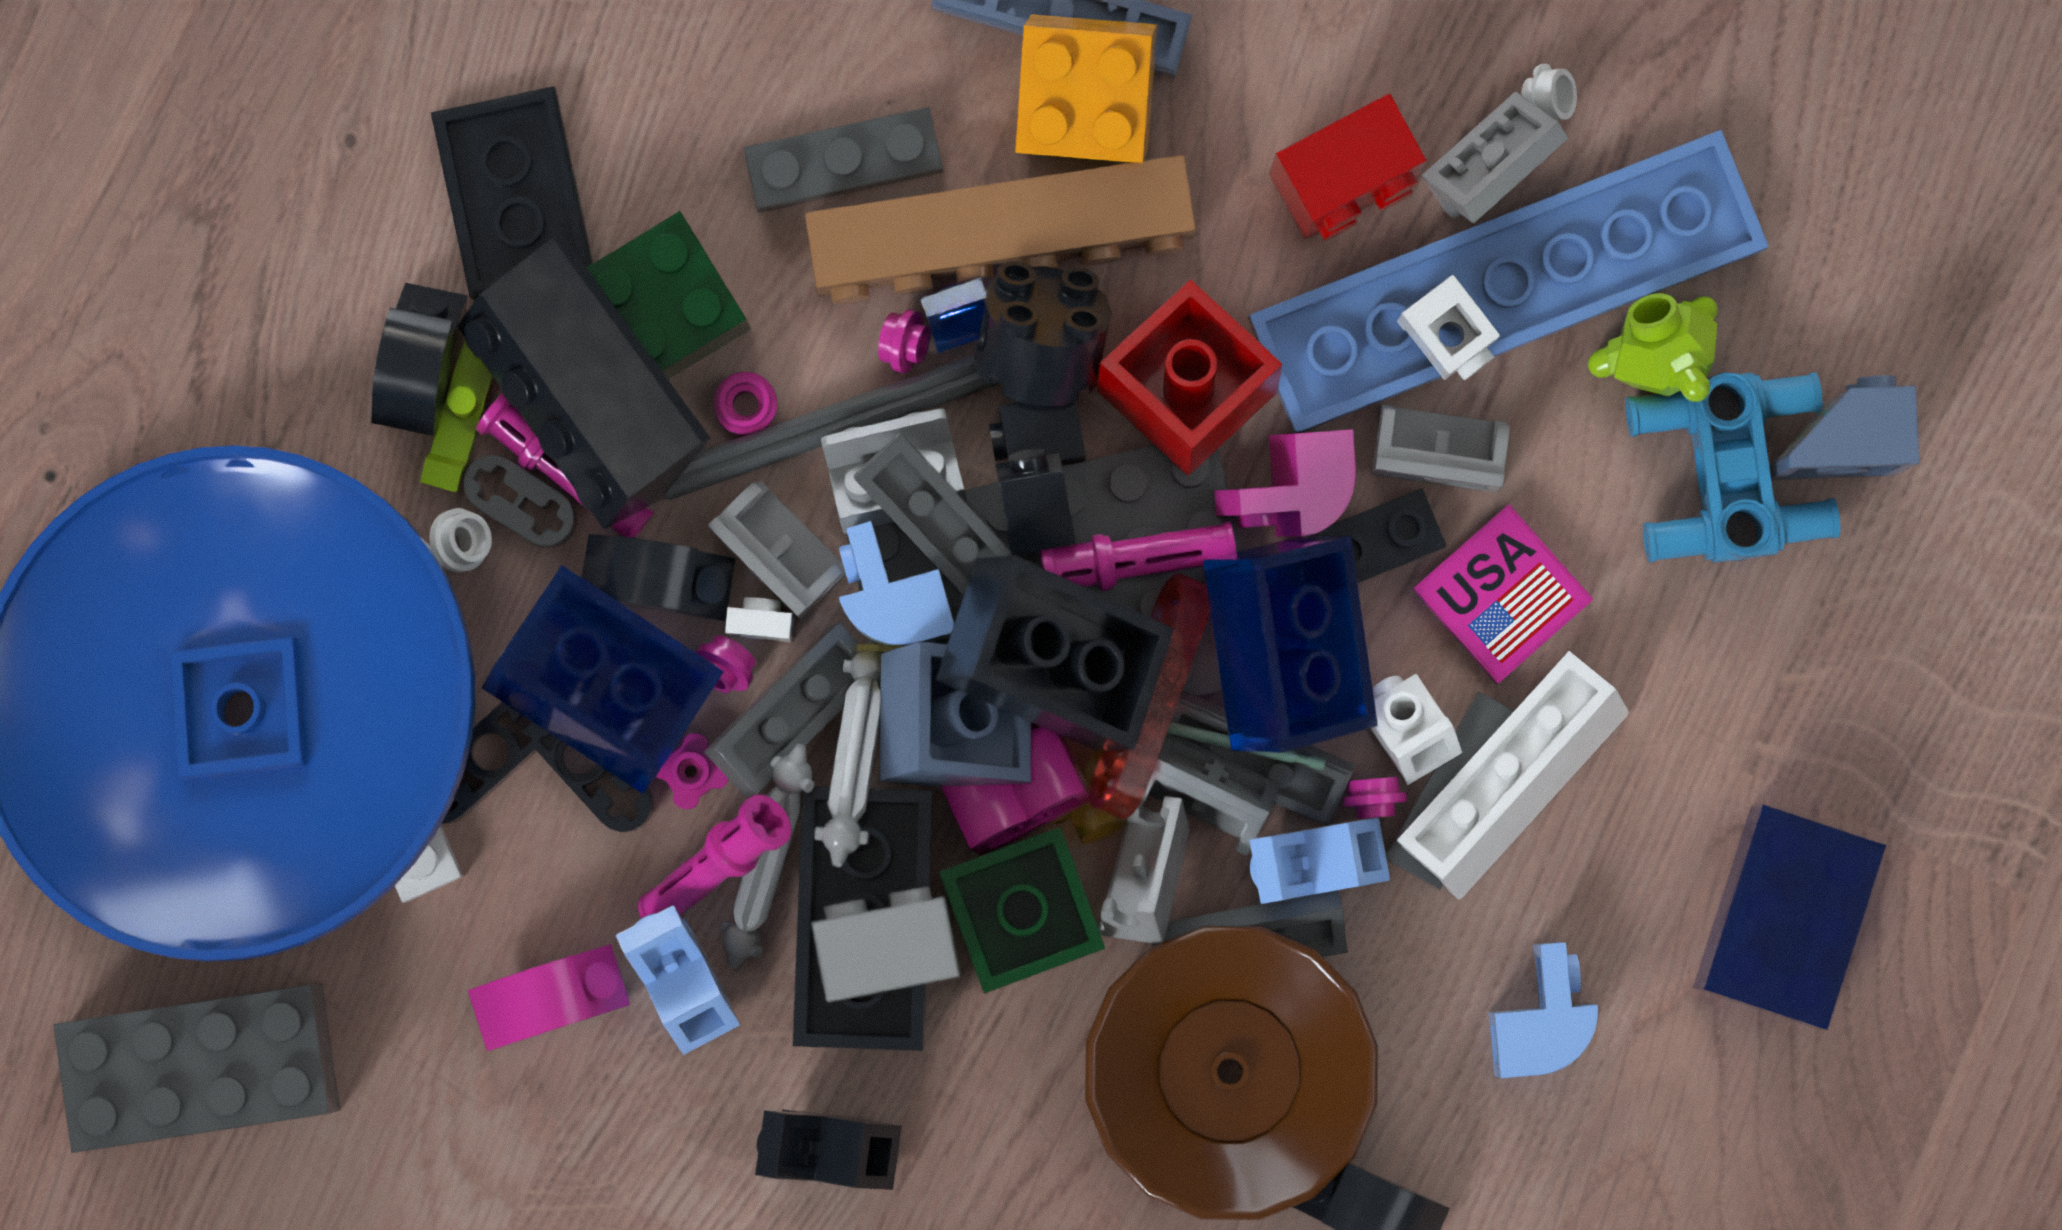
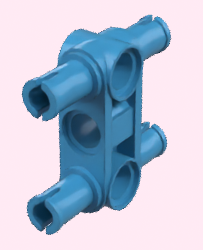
M1752 372L1741 374L1721 373L1707 378L1710 382V393L1714 389H1725L1736 397L1738 413L1735 419L1730 421L1715 417L1708 405L1709 395L1700 402L1687 400L1681 391L1669 397L1653 394L1640 397L1628 396L1625 398L1626 421L1630 437H1635L1639 434L1686 429L1687 434H1691L1702 509L1699 511L1698 517L1658 523H1643V543L1648 563L1656 562V560L1704 555L1705 560H1711L1713 563L1742 561L1748 558L1777 555L1778 551H1783L1784 544L1840 537V516L1835 498H1829L1826 501L1779 506L1778 501L1774 500L1764 432L1766 418L1807 412L1819 413L1822 411V389L1817 372H1812L1808 375L1762 380L1760 375H1754ZM1732 514H1743L1754 523L1756 538L1750 547H1740L1729 539L1726 525Z

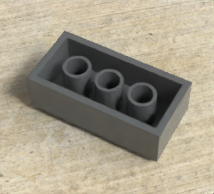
M322 984L53 1024L71 1153L340 1111Z

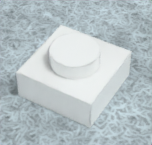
M744 597L743 608H727L725 633L730 637L792 642L795 617L792 613L781 612L782 601Z
M441 825L416 863L395 885L402 903H407L464 877Z

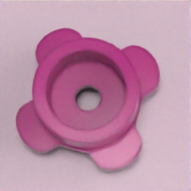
M698 733L687 735L681 747L671 754L658 755L653 763L654 775L667 782L674 792L673 801L675 805L682 809L695 808L702 795L709 792L712 788H723L729 780L704 752L709 747V742L705 736ZM689 765H693L697 769L696 776L692 778L687 777L685 774V769Z

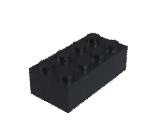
M814 786L808 793L802 791L793 1046L923 1051L927 983L827 1002L812 923L826 920L824 907L866 900L868 912L892 907L889 894L930 887L934 792L932 790L869 788L866 811L857 821L861 831L869 832L868 844H860L854 852L848 854L841 867H836L832 864L830 851L826 848L822 840H815L816 827H825L827 822L833 819L827 805L830 787Z

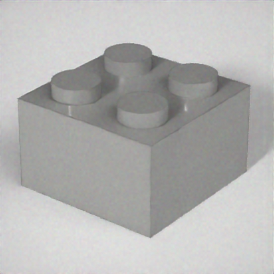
M930 887L889 894L892 907L868 912L866 900L824 907L826 920L814 922L812 925L827 1002L959 976L960 970L946 898L932 899Z

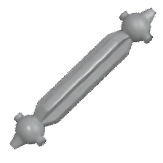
M870 639L865 648L858 652L852 660L844 659L843 672L851 673L855 682L846 691L827 804L833 819L827 822L825 827H816L815 840H822L824 842V845L830 851L832 864L836 867H841L848 854L854 852L860 844L867 845L869 840V832L861 831L857 821L866 811L880 725L881 689L879 684H881L880 645Z
M796 744L789 755L782 758L775 756L771 761V767L774 768L773 779L777 786L767 794V797L776 801L788 815L791 823V836L789 841L779 849L766 850L758 857L759 860L756 867L742 877L734 903L733 914L735 922L731 924L727 921L723 923L720 929L723 933V945L728 953L729 967L731 969H738L746 958L751 956L759 958L763 953V948L760 946L761 935L758 928L767 920L798 820L801 805L799 792L805 791L808 793L814 788V782L811 780L812 770L806 759V746L803 744Z

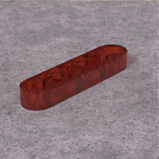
M1178 573L1168 579L1161 589L1150 618L1172 627L1174 631L1135 750L1101 752L1089 788V801L1092 807L1119 819H1126L1141 804L1211 611L1213 592L1210 586Z

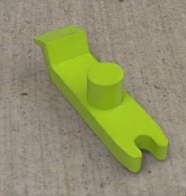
M466 341L459 353L431 451L425 458L420 483L452 492L458 491L460 480L463 478L468 467L478 434L475 428L484 414L494 377L481 359L475 357Z

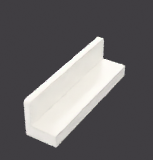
M1568 651L1398 838L1399 844L1440 879L1453 896L1458 900L1462 899L1628 716L1629 711L1617 690Z

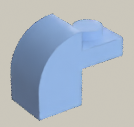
M872 522L846 528L850 544L839 547L848 583L861 581L863 591L839 597V600L846 615L858 631L870 640L892 648H900L920 641L933 643L950 638L954 622L939 569L889 583Z
M1379 817L1249 840L1252 852L1250 872L1254 884L1258 887L1261 904L1390 881Z
M674 905L659 913L643 917L634 926L616 935L624 955L646 986L663 1026L683 1055L740 1026L721 982L687 920L681 918Z
M1566 942L1533 944L1539 1008L1488 1012L1495 1077L1512 1078L1556 1072L1574 1062L1589 1045L1597 1025L1598 1005L1590 1003L1572 1005L1571 993L1581 991V975L1577 954L1567 955Z

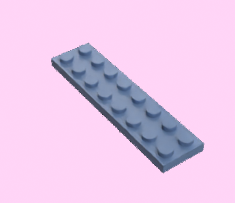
M1719 130L1250 314L1248 320L1256 340L1283 364L1278 395L1293 432L1303 433L1442 378L1408 332L1404 331L1397 323V320L1405 310L1451 275L1456 277L1500 334L1496 342L1488 347L1490 352L1496 357L1633 303L1644 296L1661 292L1765 251L1769 246L1722 130ZM1445 325L1439 330V339L1445 346L1455 347L1461 343L1462 335L1457 327Z

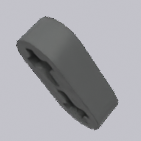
M498 455L483 456L476 459L468 467L464 476L466 496L476 508L530 543L542 548H556L565 544L573 536L577 526L575 509L569 500L549 485L510 460ZM499 468L504 469L507 472L504 475L503 482L509 488L519 493L513 504L495 494L489 498L488 502L481 499L484 487L477 482L479 476L483 472L494 475L498 472ZM528 500L543 509L549 508L553 502L560 505L557 517L564 522L562 528L558 532L546 529L541 536L534 533L538 522L532 516L522 511V508Z

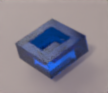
M981 278L962 284H951L940 289L937 293L920 298L938 353L978 339L986 291Z

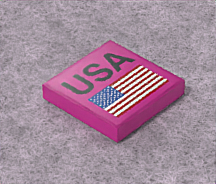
M1509 504L1412 589L1496 685L1594 600Z

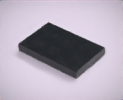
M555 86L431 112L468 292L472 300L477 299L485 289L551 238L560 234L564 236L586 267L594 263Z

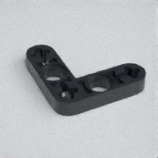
M534 680L519 686L473 727L472 740L465 767L474 776L483 780L484 784L476 792L469 781L460 786L454 797L459 804L454 810H448L441 824L455 823L464 818L536 752L543 757L600 822L611 830L625 833L636 831L643 827L652 816L654 800L647 784L564 692L550 682ZM533 694L542 699L550 694L555 701L549 707L550 714L554 718L547 725L535 720L522 730L523 734L532 738V741L522 749L515 733L499 724V720L508 713L511 721L517 723L529 711L528 705L524 702L528 695ZM494 733L506 740L509 746V757L501 768L487 771L477 764L473 751L475 744L481 737ZM577 738L590 739L599 749L600 758L598 765L593 771L584 775L572 773L564 763L563 755L565 748L571 741ZM612 762L615 763L621 772L609 779L623 792L627 793L635 788L640 794V797L634 803L639 814L632 820L626 815H620L616 819L611 817L608 811L613 807L614 801L603 788L599 787L593 798L585 789L586 786L603 778Z

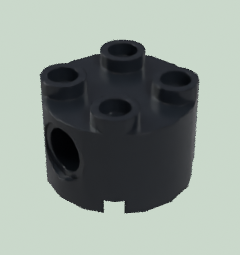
M1018 261L1002 264L998 269L997 278L988 286L984 301L985 310L974 356L979 376L988 385L990 384L991 376L997 382L1003 384L1001 395L1015 402L1039 407L1065 406L1076 402L1079 391L1087 387L1090 393L1097 386L1100 362L1103 358L1112 310L1106 296L1098 289L1100 282L1098 276L1094 272L1082 267H1071L1061 270L1047 266L1031 267Z

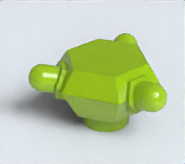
M1664 293L1650 294L1638 299L1627 312L1620 336L1609 340L1607 347L1591 354L1588 359L1589 371L1598 378L1614 375L1615 379L1633 388L1669 397L1681 391L1689 401L1700 402L1704 400L1710 393V382L1706 376H1708L1713 366L1718 323L1713 320L1718 314L1717 303L1711 297L1699 296L1691 302L1683 301L1678 304L1672 296Z

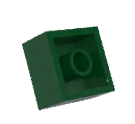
M681 211L586 267L667 379L672 378L751 330L745 315Z
M1061 827L939 872L984 994L1106 949Z

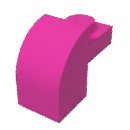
M1353 429L1269 435L1272 486L1214 490L1215 515H1238L1239 528L1275 525L1276 537L1308 536L1318 533L1332 525L1342 515L1351 500L1356 480Z
M611 944L533 967L468 990L487 1051L630 1005Z

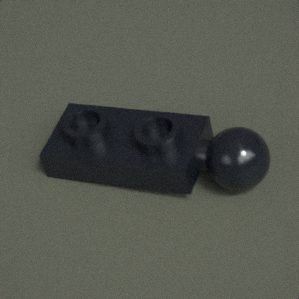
M1421 488L1334 523L1318 533L1304 536L1303 540L1309 555L1301 557L1295 553L1284 552L1273 556L1264 566L1262 584L1272 599L1282 603H1293L1302 599L1309 592L1312 581L1320 579L1326 596H1330L1443 550L1447 545L1424 490Z

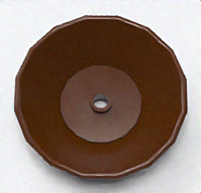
M1202 926L1150 947L1108 988L1086 1040L1085 1101L1106 1154L1146 1196L1199 1219L1261 1220L1313 1199L1355 1158L1378 1104V1044L1356 990L1316 949L1262 926ZM1235 1059L1240 1063L1241 1075L1236 1082L1225 1083L1219 1079L1217 1069L1223 1060Z

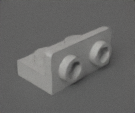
M1515 91L1430 167L1422 177L1448 215L1452 218H1458L1462 214L1474 224L1529 173L1543 163L1568 137L1558 121Z
M944 409L914 412L889 421L863 427L847 428L842 432L825 435L821 438L843 534L847 533L846 528L870 521L873 527L894 522L854 480L853 475L900 432L967 502Z

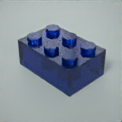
M1351 536L1296 537L1203 560L1231 751L1282 753L1378 726Z
M561 565L492 667L481 689L643 794L659 773L724 671Z
M1766 805L1751 806L1693 988L1812 1028L1828 1030L1886 845Z

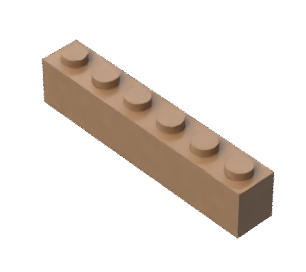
M1184 155L1145 160L1143 163H1125L805 213L816 289L819 297L831 295L833 304L866 300L870 298L869 289L894 285L895 294L922 292L933 288L932 279L957 276V281L960 285L987 282L996 278V269L1010 261L1022 262L1031 267L1047 266L1058 269L1057 260L1082 256L1084 265L1106 264L1120 260V250L1145 247L1146 255L1148 256L1175 253L1184 249V240L1194 239L1196 231Z

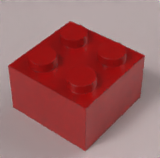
M1388 93L1277 152L1269 175L1304 240L1320 233L1323 240L1327 241L1357 224L1355 218L1362 214V209L1376 203L1379 211H1384L1413 194L1412 188L1419 184L1417 178L1427 160L1393 97Z
M1190 279L1100 362L1097 392L1189 476L1277 394L1283 364Z

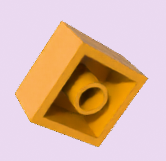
M1031 14L1023 26L1015 153L1143 163L1149 146L1157 24Z

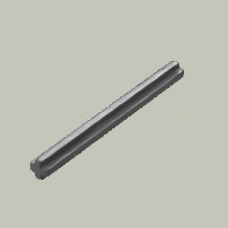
M975 354L702 450L666 492L664 497L672 500L822 447L821 438L825 435L842 432L851 427H863L901 418L910 413L921 412L1000 383L991 376L990 384L988 385L979 376L974 362Z

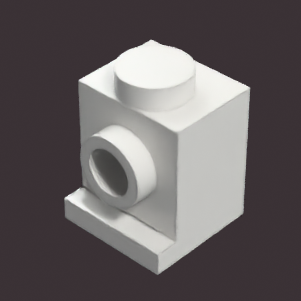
M1451 275L1405 310L1397 320V323L1404 331L1408 332L1444 380L1457 371L1465 381L1495 358L1488 347L1496 342L1500 334L1454 275ZM1445 325L1457 327L1462 335L1461 343L1455 347L1445 346L1439 339L1441 327Z
M1417 674L1404 681L1400 676H1391L1380 681L1369 693L1371 701L1361 706L1371 731L1407 785L1462 753L1453 725L1447 716H1444Z

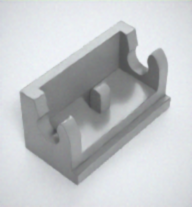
M1381 405L1371 475L1497 493L1503 487L1510 426H1507L1506 422H1493Z
M761 481L757 484L754 482L750 484L707 525L800 620L846 576L843 563Z
M1133 795L1128 801L1123 834L1107 898L1103 902L1100 914L1099 931L1101 936L1160 944L1164 942L1190 828L1181 798L1165 796L1161 812H1153L1142 806L1138 795Z

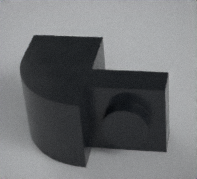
M405 282L396 309H389L379 344L373 380L371 423L434 436L450 387L451 355L460 333L457 326L467 311V295Z
M588 534L578 597L631 608L656 609L709 620L726 621L736 558L698 551V548L653 540Z
M782 1109V1111L764 1110L762 1128L757 1138L758 1157L755 1175L773 1179L819 1181L852 1188L893 1190L902 1126L815 1112Z
M1348 1163L1313 1199L1293 1206V1208L1335 1230H1441L1450 1208L1352 1163Z

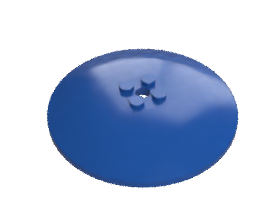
M235 445L185 450L137 464L108 478L79 497L60 513L32 542L10 573L0 592V835L11 855L30 880L54 904L83 925L111 940L141 951L175 959L207 962L246 960L277 954L305 945L342 927L365 912L389 892L416 863L434 838L453 802L464 773L472 740L475 714V669L470 637L460 603L447 574L435 554L411 523L386 500L365 485L326 464L298 454L275 449ZM239 692H247L253 700L254 709L252 716L243 725L232 727L225 718L226 703L233 695Z

